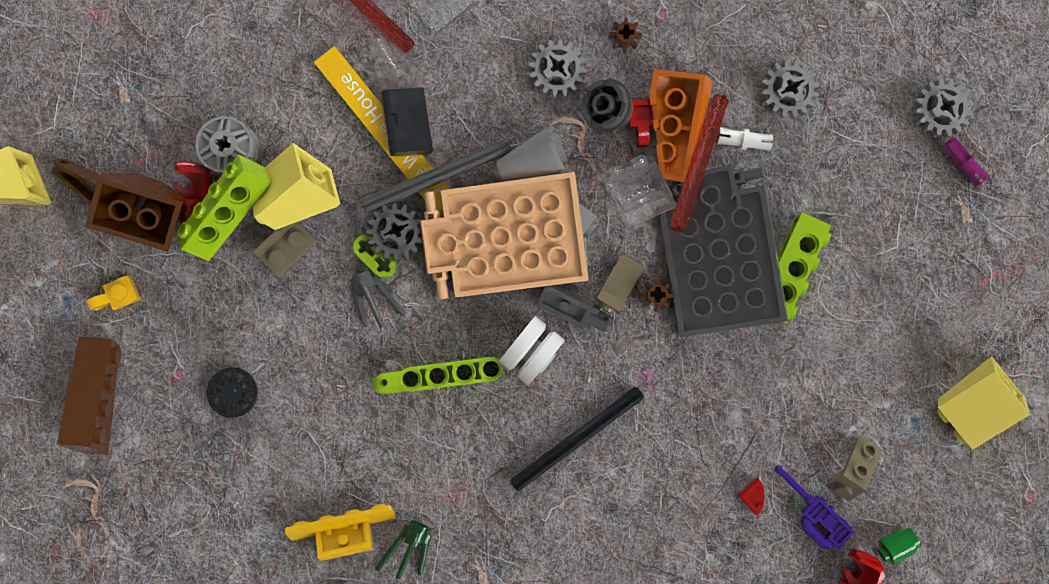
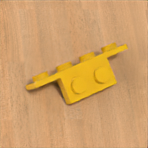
M377 504L369 510H350L345 512V515L337 517L332 515L322 516L318 521L314 522L298 521L293 523L291 527L284 529L285 534L291 541L316 536L318 559L324 561L373 550L370 524L395 519L396 515L391 505Z

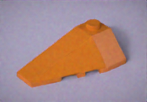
M654 69L649 98L653 111V127L656 133V149L661 179L688 183L713 81L707 75Z

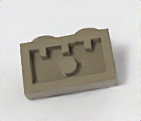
M298 221L275 230L269 237L267 235L262 237L255 244L256 249L253 251V254L260 258L277 277H281L318 240Z

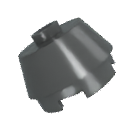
M614 79L595 81L585 90L587 94L583 105H580L583 119L592 129L598 132H610L625 126L630 121L633 114V102L624 84Z

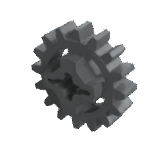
M393 203L391 210H388L384 205L381 208V214L377 211L373 212L375 221L368 220L367 226L372 228L366 230V236L372 237L368 241V246H376L375 255H378L380 252L384 253L383 260L385 261L389 256H393L394 262H397L401 255L406 261L409 258L408 252L410 251L415 255L418 251L415 245L421 246L423 243L422 239L418 237L422 236L421 229L418 228L422 219H414L415 210L407 213V205H404L401 210L397 209L396 203ZM396 217H400L406 221H401L399 219H396ZM384 221L385 230L377 234L379 224ZM392 228L395 231H400L399 237H396L395 234L390 235ZM413 232L412 241L407 245L405 236ZM385 244L391 245L395 249L388 248Z

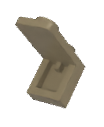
M621 255L595 300L600 302L598 307L609 314H612L613 311L621 312L625 305V300L643 272L644 266L626 255Z
M859 436L856 439L845 468L829 479L827 487L847 501L865 492L882 449L864 436Z

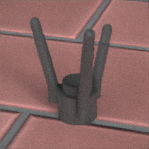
M365 271L351 279L354 286L351 289L355 295L364 327L368 326L362 298L367 299L379 327H384L381 315L371 296L377 292L375 287L381 291L400 315L405 314V311L382 285L378 276L373 277L370 271Z

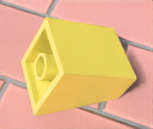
M292 143L265 167L271 184L252 207L254 218L260 224H266L272 229L277 230L336 208L340 205L332 170Z
M10 146L0 149V204H51L33 156Z
M993 357L987 359L938 398V415L945 423L950 422L956 429L954 434L963 445L967 443L972 450L1030 415L1026 398Z

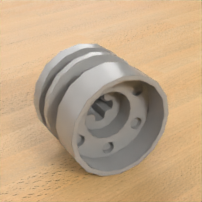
M220 116L210 119L202 125L196 136L195 148L198 158L204 166L220 175L223 174L226 165L233 162L238 154L257 164H260L262 161L263 148L259 137L244 123L233 117ZM223 143H224V144L230 143V144H231L230 148H224V149H223V148H222Z

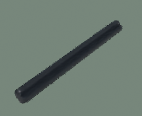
M638 387L632 388L511 478L510 482L514 489L521 491L642 401L644 395Z

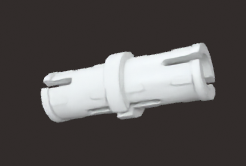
M719 127L717 134L720 135L719 138L717 137V144L740 146L742 150L755 148L770 151L772 143L766 142L773 141V134L750 132L749 129L739 131Z

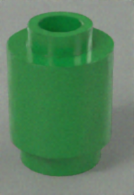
M901 528L879 540L880 547L877 548V551L884 562H890L892 565H895L915 554L917 549L921 547V543L912 529L907 528L904 530Z

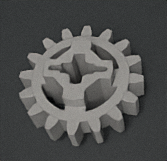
M559 39L557 45L548 40L547 48L541 44L538 46L540 54L532 53V59L536 62L529 63V69L535 71L530 73L529 77L530 80L537 79L534 84L535 89L543 87L542 95L545 96L550 91L555 99L557 93L561 92L565 98L567 97V90L573 93L576 92L575 83L578 85L583 84V79L579 75H585L586 69L580 66L584 65L586 60L585 58L578 59L581 50L576 49L572 51V42H569L567 46H563L562 39ZM554 53H563L564 55H555ZM543 60L547 69L541 74L540 64ZM574 63L575 74L572 78L568 69ZM553 65L556 67L562 66V73L558 70L553 72ZM551 82H557V83H560L561 85H552V84H550V83H551Z
M785 60L782 67L776 63L772 67L773 71L768 70L765 74L768 80H763L760 84L766 88L760 93V96L767 97L763 105L768 106L771 104L773 108L770 113L774 114L778 110L782 119L787 113H789L791 119L797 117V111L803 116L807 113L806 108L811 109L815 105L811 99L819 97V93L815 92L814 89L819 87L820 83L812 81L816 73L808 74L809 66L806 65L800 68L798 60L792 66H790L789 60ZM775 79H776L777 81H776L775 83H776V85H777V90H776V92L774 93V92H773V84H774V81H775ZM798 85L793 92L781 94L786 87L790 88ZM806 86V96L803 100L804 95L802 94L803 88ZM780 102L788 103L789 106H786Z
M938 79L935 81V84L930 82L925 85V89L918 91L917 94L920 98L913 101V104L918 106V109L912 113L913 115L920 116L916 124L920 125L923 123L925 125L924 133L933 130V137H937L942 132L943 137L946 138L951 133L955 135L961 132V127L969 124L965 118L973 116L974 113L968 110V107L974 105V102L967 101L966 98L971 93L969 91L962 93V83L954 87L953 79L948 80L945 84L943 79ZM944 105L946 110L942 111L940 107Z

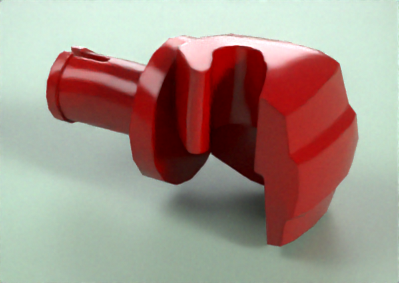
M179 161L174 163L175 172L184 175L189 180L187 187L173 183L174 189L185 198L181 209L179 226L188 220L195 205L202 202L210 188V170L197 162Z
M860 549L850 550L848 556L854 561L856 571L850 573L848 569L841 565V571L845 580L840 579L838 584H882L885 573L881 562L876 557Z

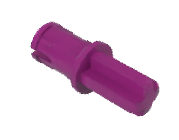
M952 138L943 145L944 151L956 163V169H961L973 183L974 187L981 184L975 174H978L983 181L989 177L974 160L975 155H970L957 138Z

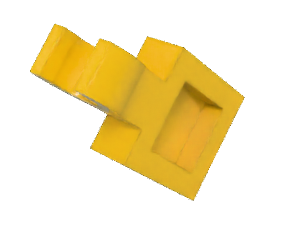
M126 275L103 285L105 294L92 297L86 301L90 310L94 309L97 311L111 305L112 309L117 311L141 300L131 276Z

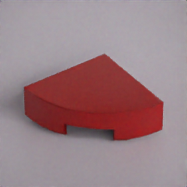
M756 477L737 496L757 516L763 509L765 493L762 482Z

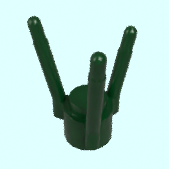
M411 520L409 525L405 524L398 538L376 566V570H381L404 538L407 537L405 542L409 546L401 561L396 578H401L414 547L420 548L421 544L422 549L417 573L422 575L428 544L432 538V535L429 534L431 528L414 520Z

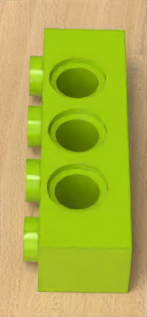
M239 154L233 162L228 163L222 176L210 186L208 194L202 202L195 205L188 220L179 226L177 237L181 250L209 261L271 184L266 168Z
M803 212L795 215L778 253L782 284L788 291V298L785 302L788 320L790 321L793 320L797 313L798 306H796V302L799 296L803 297L808 289L809 282H807V278L810 272H814L819 265L820 258L818 254L821 248L827 246L831 238V234L828 233L831 225ZM802 238L810 243V250L807 253L800 248L799 244ZM791 262L799 267V274L796 277L792 276L788 271ZM788 321L778 322V323H780V324H785V323H787Z

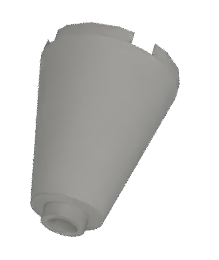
M552 125L544 128L496 161L497 167H494V173L498 182L571 172L570 168L565 169L563 162L568 160L558 134H551L554 129Z

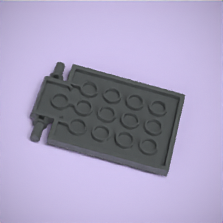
M733 164L690 173L688 183L676 181L674 185L657 188L658 198L674 195L677 198H684V201L658 206L680 337L789 321L766 186L762 185L741 190L738 188V185L746 184V181L764 178L763 167L744 170L743 168L735 169Z

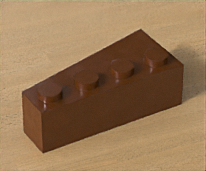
M79 336L57 442L58 445L75 452L108 455L117 369L122 355L120 345L112 339Z

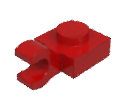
M632 100L633 114L629 121V129H637V148H648V145H650L649 128H654L652 105H650V100Z

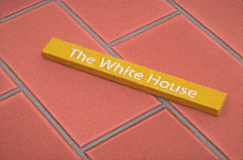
M335 46L314 62L407 179L433 169L423 155L390 156L383 105ZM443 181L419 191L418 193L424 200V193L435 192L437 210H440L441 218L444 217L441 190L449 189Z

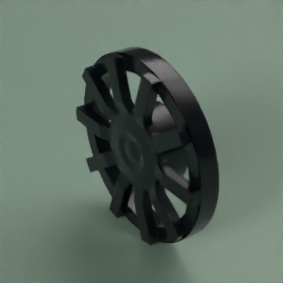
M231 367L222 369L208 382V402L212 410L221 416L228 418L242 416L248 413L257 401L258 387L256 381L250 373L241 368ZM232 372L231 382H228L224 373ZM237 373L244 375L239 382H236ZM221 377L225 385L222 386L215 381ZM248 379L252 387L243 388L242 384ZM213 386L220 389L221 393L212 394ZM244 392H253L251 400L244 397ZM222 397V400L216 405L213 398ZM240 400L249 404L244 410L239 403ZM225 402L228 403L226 412L219 409ZM232 403H235L238 413H231Z

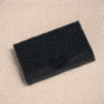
M424 88L383 90L381 97L390 156L431 154L433 146Z

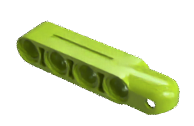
M483 357L412 366L402 371L382 373L371 379L373 391L378 394H392L490 382L501 377L503 365L498 362L499 359L496 357ZM494 361L498 364L499 372L497 375H486L484 372L486 362ZM463 364L468 365L472 369V375L467 380L461 379L457 374L459 366ZM440 368L445 372V379L442 383H436L432 380L431 372L433 369ZM409 371H413L418 375V383L415 386H409L405 382V375ZM383 379L387 381L386 386L382 383Z

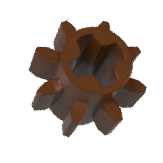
M625 18L624 22L620 25L617 22L613 23V28L616 32H610L608 38L615 41L613 49L617 47L622 48L623 53H626L627 48L630 46L633 49H637L638 44L634 39H641L642 33L636 32L638 22L632 24ZM623 31L627 32L628 40H624L623 35H621Z
M659 278L655 280L654 286H651L648 282L644 283L647 291L639 293L640 296L646 298L643 306L653 305L654 312L658 311V305L660 304L664 308H668L667 298L674 297L673 294H668L667 291L670 284L660 285ZM656 288H658L659 293L663 294V298L658 299L657 302H655L654 297H650V293L654 292Z

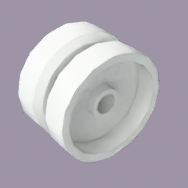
M536 316L498 361L508 370L514 369L521 359L525 361L518 371L517 377L526 385H529L539 373L541 374L556 356V351L565 341L554 331L549 333L540 342L538 338L545 331L546 324Z

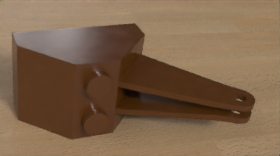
M54 159L53 164L56 167L52 168L51 173L90 206L85 225L86 228L163 251H169L185 199L183 196L164 182L137 173L102 172L99 174L67 159Z

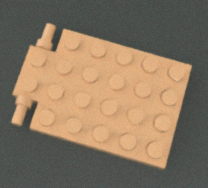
M575 172L441 190L443 218L440 216V210H437L435 192L424 193L426 212H424L425 220L420 221L426 271L427 274L432 273L433 281H436L438 299L449 298L446 281L449 279L448 271H452L455 297L589 281Z

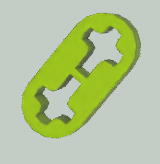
M366 235L357 237L353 244L356 255L377 276L382 278L393 276L397 270V263L394 262L393 257L389 256L386 260L391 262L388 265L390 271L386 272L383 270L379 272L378 269L381 266L375 259L379 256L383 260L384 253L380 252L378 255L374 254L373 256L366 251L361 253L362 246L360 243L362 241L368 243L372 237H367ZM371 246L370 248L375 251L376 246Z

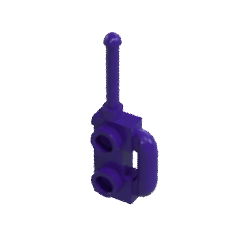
M781 465L775 466V472L807 504L800 511L804 514L801 519L803 531L823 549H831L834 546L840 549L855 533L852 527L834 512L835 508L826 504V500L823 497L809 495ZM818 521L828 531L825 535L826 537L813 524Z

